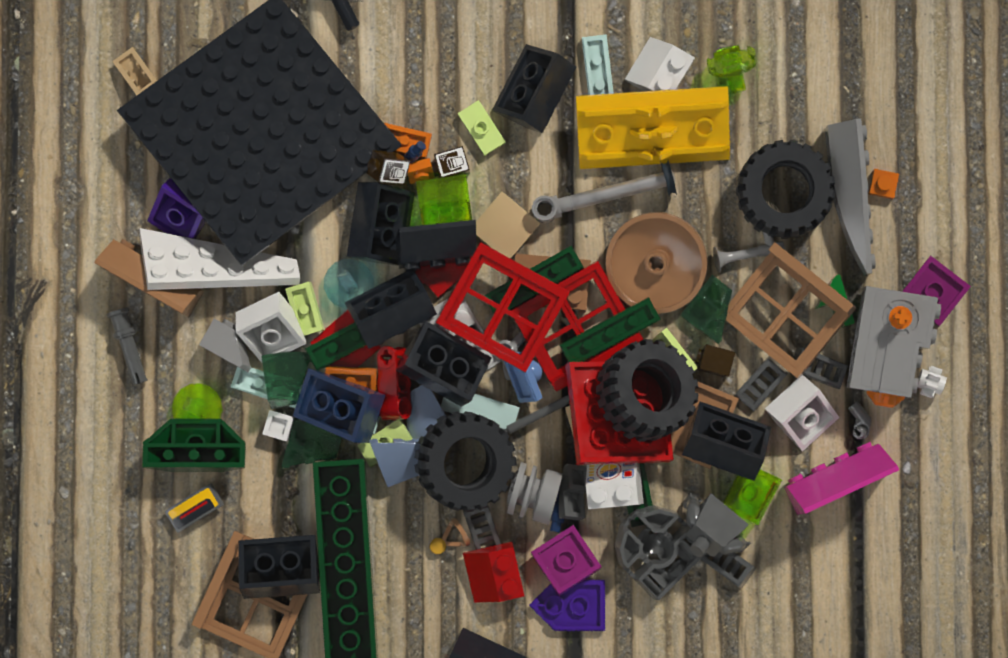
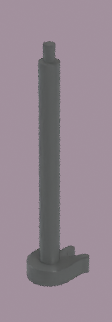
M569 394L507 425V428L504 430L511 434L570 404Z

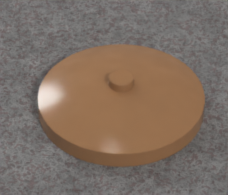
M664 212L644 213L627 221L611 239L606 254L607 276L621 300L632 306L649 297L658 314L675 311L689 303L702 287L708 267L706 248L698 232L682 218Z

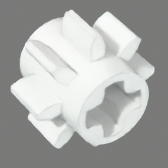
M929 366L928 370L922 369L920 371L918 388H921V395L929 398L934 397L935 393L941 395L947 377L941 375L943 369Z

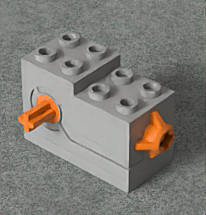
M870 286L863 287L846 388L864 390L875 405L890 408L902 402L905 397L911 398L912 393H916L919 379L914 377L916 368H920L923 353H920L919 349H930V345L935 344L937 329H933L934 320L939 319L941 304L937 303L938 298Z

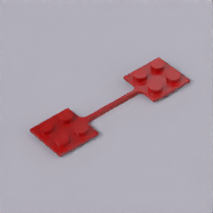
M448 263L445 267L431 269L430 266H420L421 269L415 272L420 282L426 284L437 297H440L461 278L467 265L456 266L455 263ZM345 311L325 331L314 338L310 344L313 345L354 323L349 311ZM365 346L330 366L358 368L381 347L374 346L368 349Z

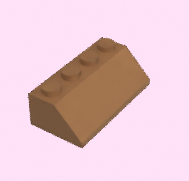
M113 239L96 258L94 263L188 318L204 293L199 288L147 290L142 255L133 251L135 246L124 239L120 243Z

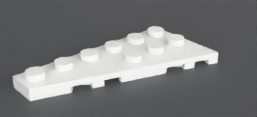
M142 228L139 230L147 290L300 284L297 259L260 252L241 266L225 245Z

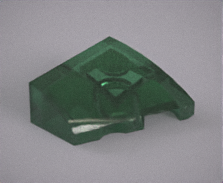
M712 275L680 316L719 345L722 341L732 290Z
M283 352L262 355L267 398L271 409L297 404L300 395L299 389L304 383L305 373L309 362H311L307 352Z
M295 418L282 468H289L290 466L303 463L305 465L311 464L319 460L336 459L342 437Z

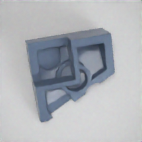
M423 385L410 392L412 411L406 421L407 430L413 439H420L421 436L425 437L428 433L425 429L430 424L435 425L438 423L436 419L441 416L446 417L433 392Z
M377 439L369 440L387 487L419 476L415 472L414 466L418 464V459L414 458L415 450H419L421 446L418 443L419 439L409 441L393 439L392 443H378Z

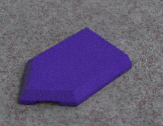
M583 580L560 596H558L552 585L549 584L529 606L554 631H605V580Z

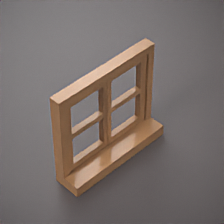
M774 242L769 248V255L721 312L720 316L799 379L855 311L856 307ZM777 266L802 285L785 308L760 289V286ZM755 292L759 293L781 311L764 333H761L738 314ZM809 292L835 311L818 334L792 314ZM788 318L814 338L797 360L771 341Z
M234 531L191 625L200 629L203 628L266 658H279L308 594L293 595L289 605L270 597L251 598L254 601L240 631L215 620L214 618L227 590L230 589L241 594L239 583L232 580L239 566L238 540L254 539ZM258 603L284 614L271 645L245 634Z

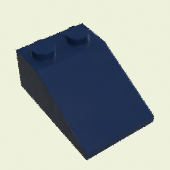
M308 368L293 417L354 443H370L369 440L372 438L385 395L365 386Z

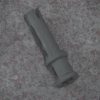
M126 307L107 313V318L111 319L115 331L113 337L119 340L133 386L146 382L148 379L146 378L133 337L136 330L131 326L127 314L129 308Z

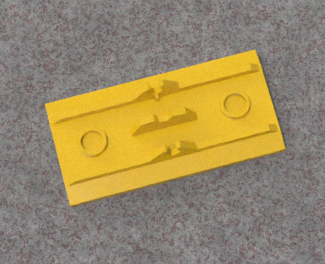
M728 86L576 96L579 169L665 164L667 161L670 164L730 160Z

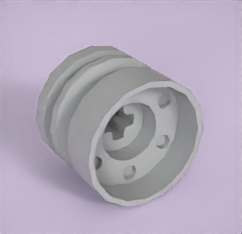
M521 462L511 481L508 492L507 514L513 515L516 504L521 505L519 517L523 518L527 509L531 508L533 509V521L549 525L563 473L547 469L542 479L536 478L537 466L533 465L531 475L527 476L524 475L527 463Z

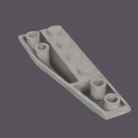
M853 119L830 124L825 128L827 160L831 167V176L835 178V198L833 200L841 228L863 276H869L872 274V269H875L876 263L875 255L871 254L873 232L869 228L871 210L868 204V181L866 177V166L869 165V152L864 150V140H867L866 125H862L861 119Z

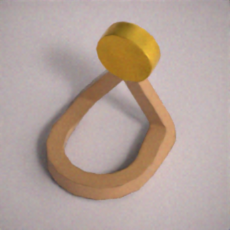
M452 518L442 538L433 539L429 544V548L432 553L441 554L445 551L446 546L468 547L470 540L458 520ZM453 525L459 531L464 542H445Z

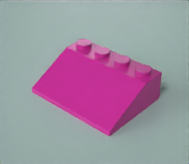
M871 442L857 447L858 453L849 456L848 452L834 458L835 463L828 467L823 463L812 468V474L803 478L802 474L788 479L789 485L784 488L796 514H806L897 472L899 468L880 444L872 446Z

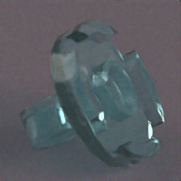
M343 259L335 262L327 270L324 277V290L328 299L334 305L347 309L344 302L374 288V278L370 269L364 263L355 259Z

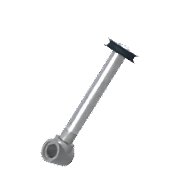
M667 161L665 164L661 163V173L562 198H557V195L550 197L540 196L533 202L532 212L537 221L550 223L555 218L562 217L561 213L663 187H666L670 197L671 193L677 195L675 176L669 161ZM543 203H547L552 207L551 213L547 216H542L538 213V207Z

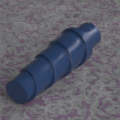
M418 141L408 149L404 157L410 160V163L417 161L426 149L425 143Z
M559 490L550 519V531L560 533L561 524H564V519L559 518Z

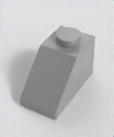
M213 319L199 345L249 373L251 366L246 345L236 333V325L226 319L223 322Z

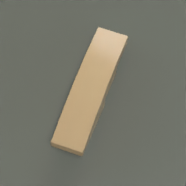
M133 47L112 61L136 95L157 81Z

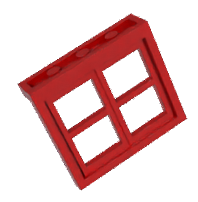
M480 242L436 324L526 373L570 291ZM483 263L513 279L500 304L470 289ZM521 284L551 300L538 325L508 310ZM467 293L497 309L483 334L453 318ZM504 314L534 329L521 355L491 339Z
M598 261L557 283L568 291H572L593 279L606 303L577 319L567 299L565 300L561 309L570 324L544 338L535 355L556 392L568 385L566 366L564 365L557 369L544 345L573 329L576 335L584 332L581 323L607 308H610L613 315L625 310ZM538 294L510 311L529 321L528 315L546 306L551 300ZM514 319L528 343L534 329ZM637 332L583 362H605L614 353L635 341L640 342L643 340L640 332Z

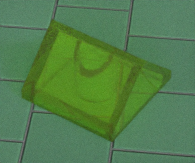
M761 469L755 481L737 475L723 503L740 518L755 526L759 525L782 479Z

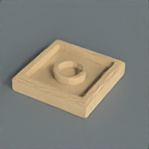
M501 192L476 221V236L490 248L512 259L541 223L504 192Z

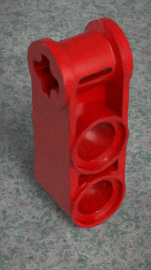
M383 346L377 353L378 392L385 395L379 413L382 420L408 419L411 415V379L396 371L401 360L397 356H403L406 350L404 347L393 348L391 346Z

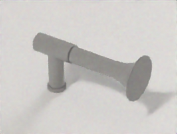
M763 232L765 245L734 252H721L716 247H713V258L717 271L720 273L724 265L733 261L768 256L770 253L769 248L773 245L774 238ZM783 241L776 242L780 247H782L785 250Z

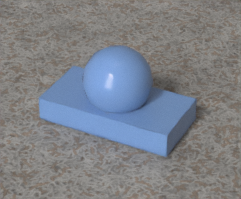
M532 360L525 373L504 361L519 403L536 402L543 398L537 384L542 377V367L538 362Z

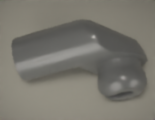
M857 401L848 410L856 418L853 436L861 440L869 435L872 419Z

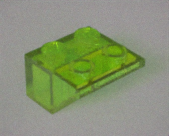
M466 174L416 181L422 225L472 220Z

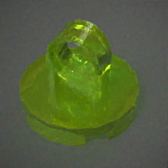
M739 45L725 47L715 51L713 59L707 58L709 73L715 77H727L733 94L746 90L743 73L750 71L757 64L754 48L747 46V50H740Z
M201 383L189 384L180 389L174 397L172 404L174 419H221L223 414L222 400L218 392L208 385Z

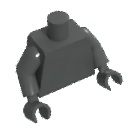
M689 493L682 504L687 509L686 523L689 526L686 535L693 541L690 551L696 557H702L705 552L712 557H715L719 552L724 555L734 552L741 553L751 544L750 541L747 542L742 537V531L749 524L713 494H710L703 501L700 498L697 500L692 496V493Z

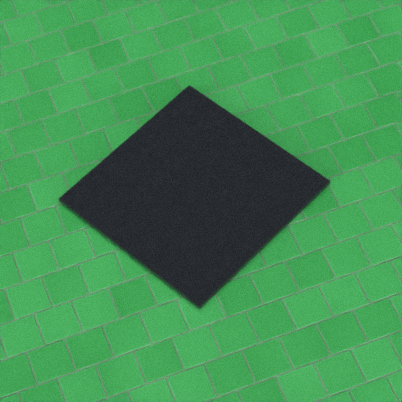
M283 0L266 1L117 110L119 115L241 266L366 174L368 171V161L371 159L373 150L395 152L399 147H402L401 143Z

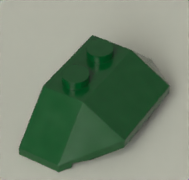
M170 419L143 442L142 468L167 472H227L245 468L246 442L222 419Z

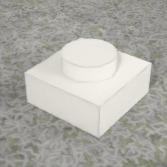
M269 410L262 434L287 442L295 417Z

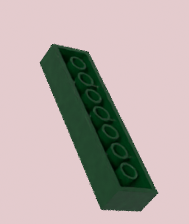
M365 459L313 462L325 658H378Z

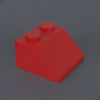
M512 542L463 553L474 603L502 602L525 596Z

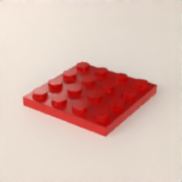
M568 362L565 364L577 465L659 463L674 460L671 434L655 441L647 440L640 442L636 440V437L632 439L624 437L622 430L619 432L615 431L612 428L613 423L610 420H605L603 417L605 411L603 408H599L597 402L600 400V395L596 394V386L601 383L597 380L599 372L603 370L602 365L605 362ZM635 370L632 376V389L635 397L645 408L659 412L663 397L658 382L647 372Z

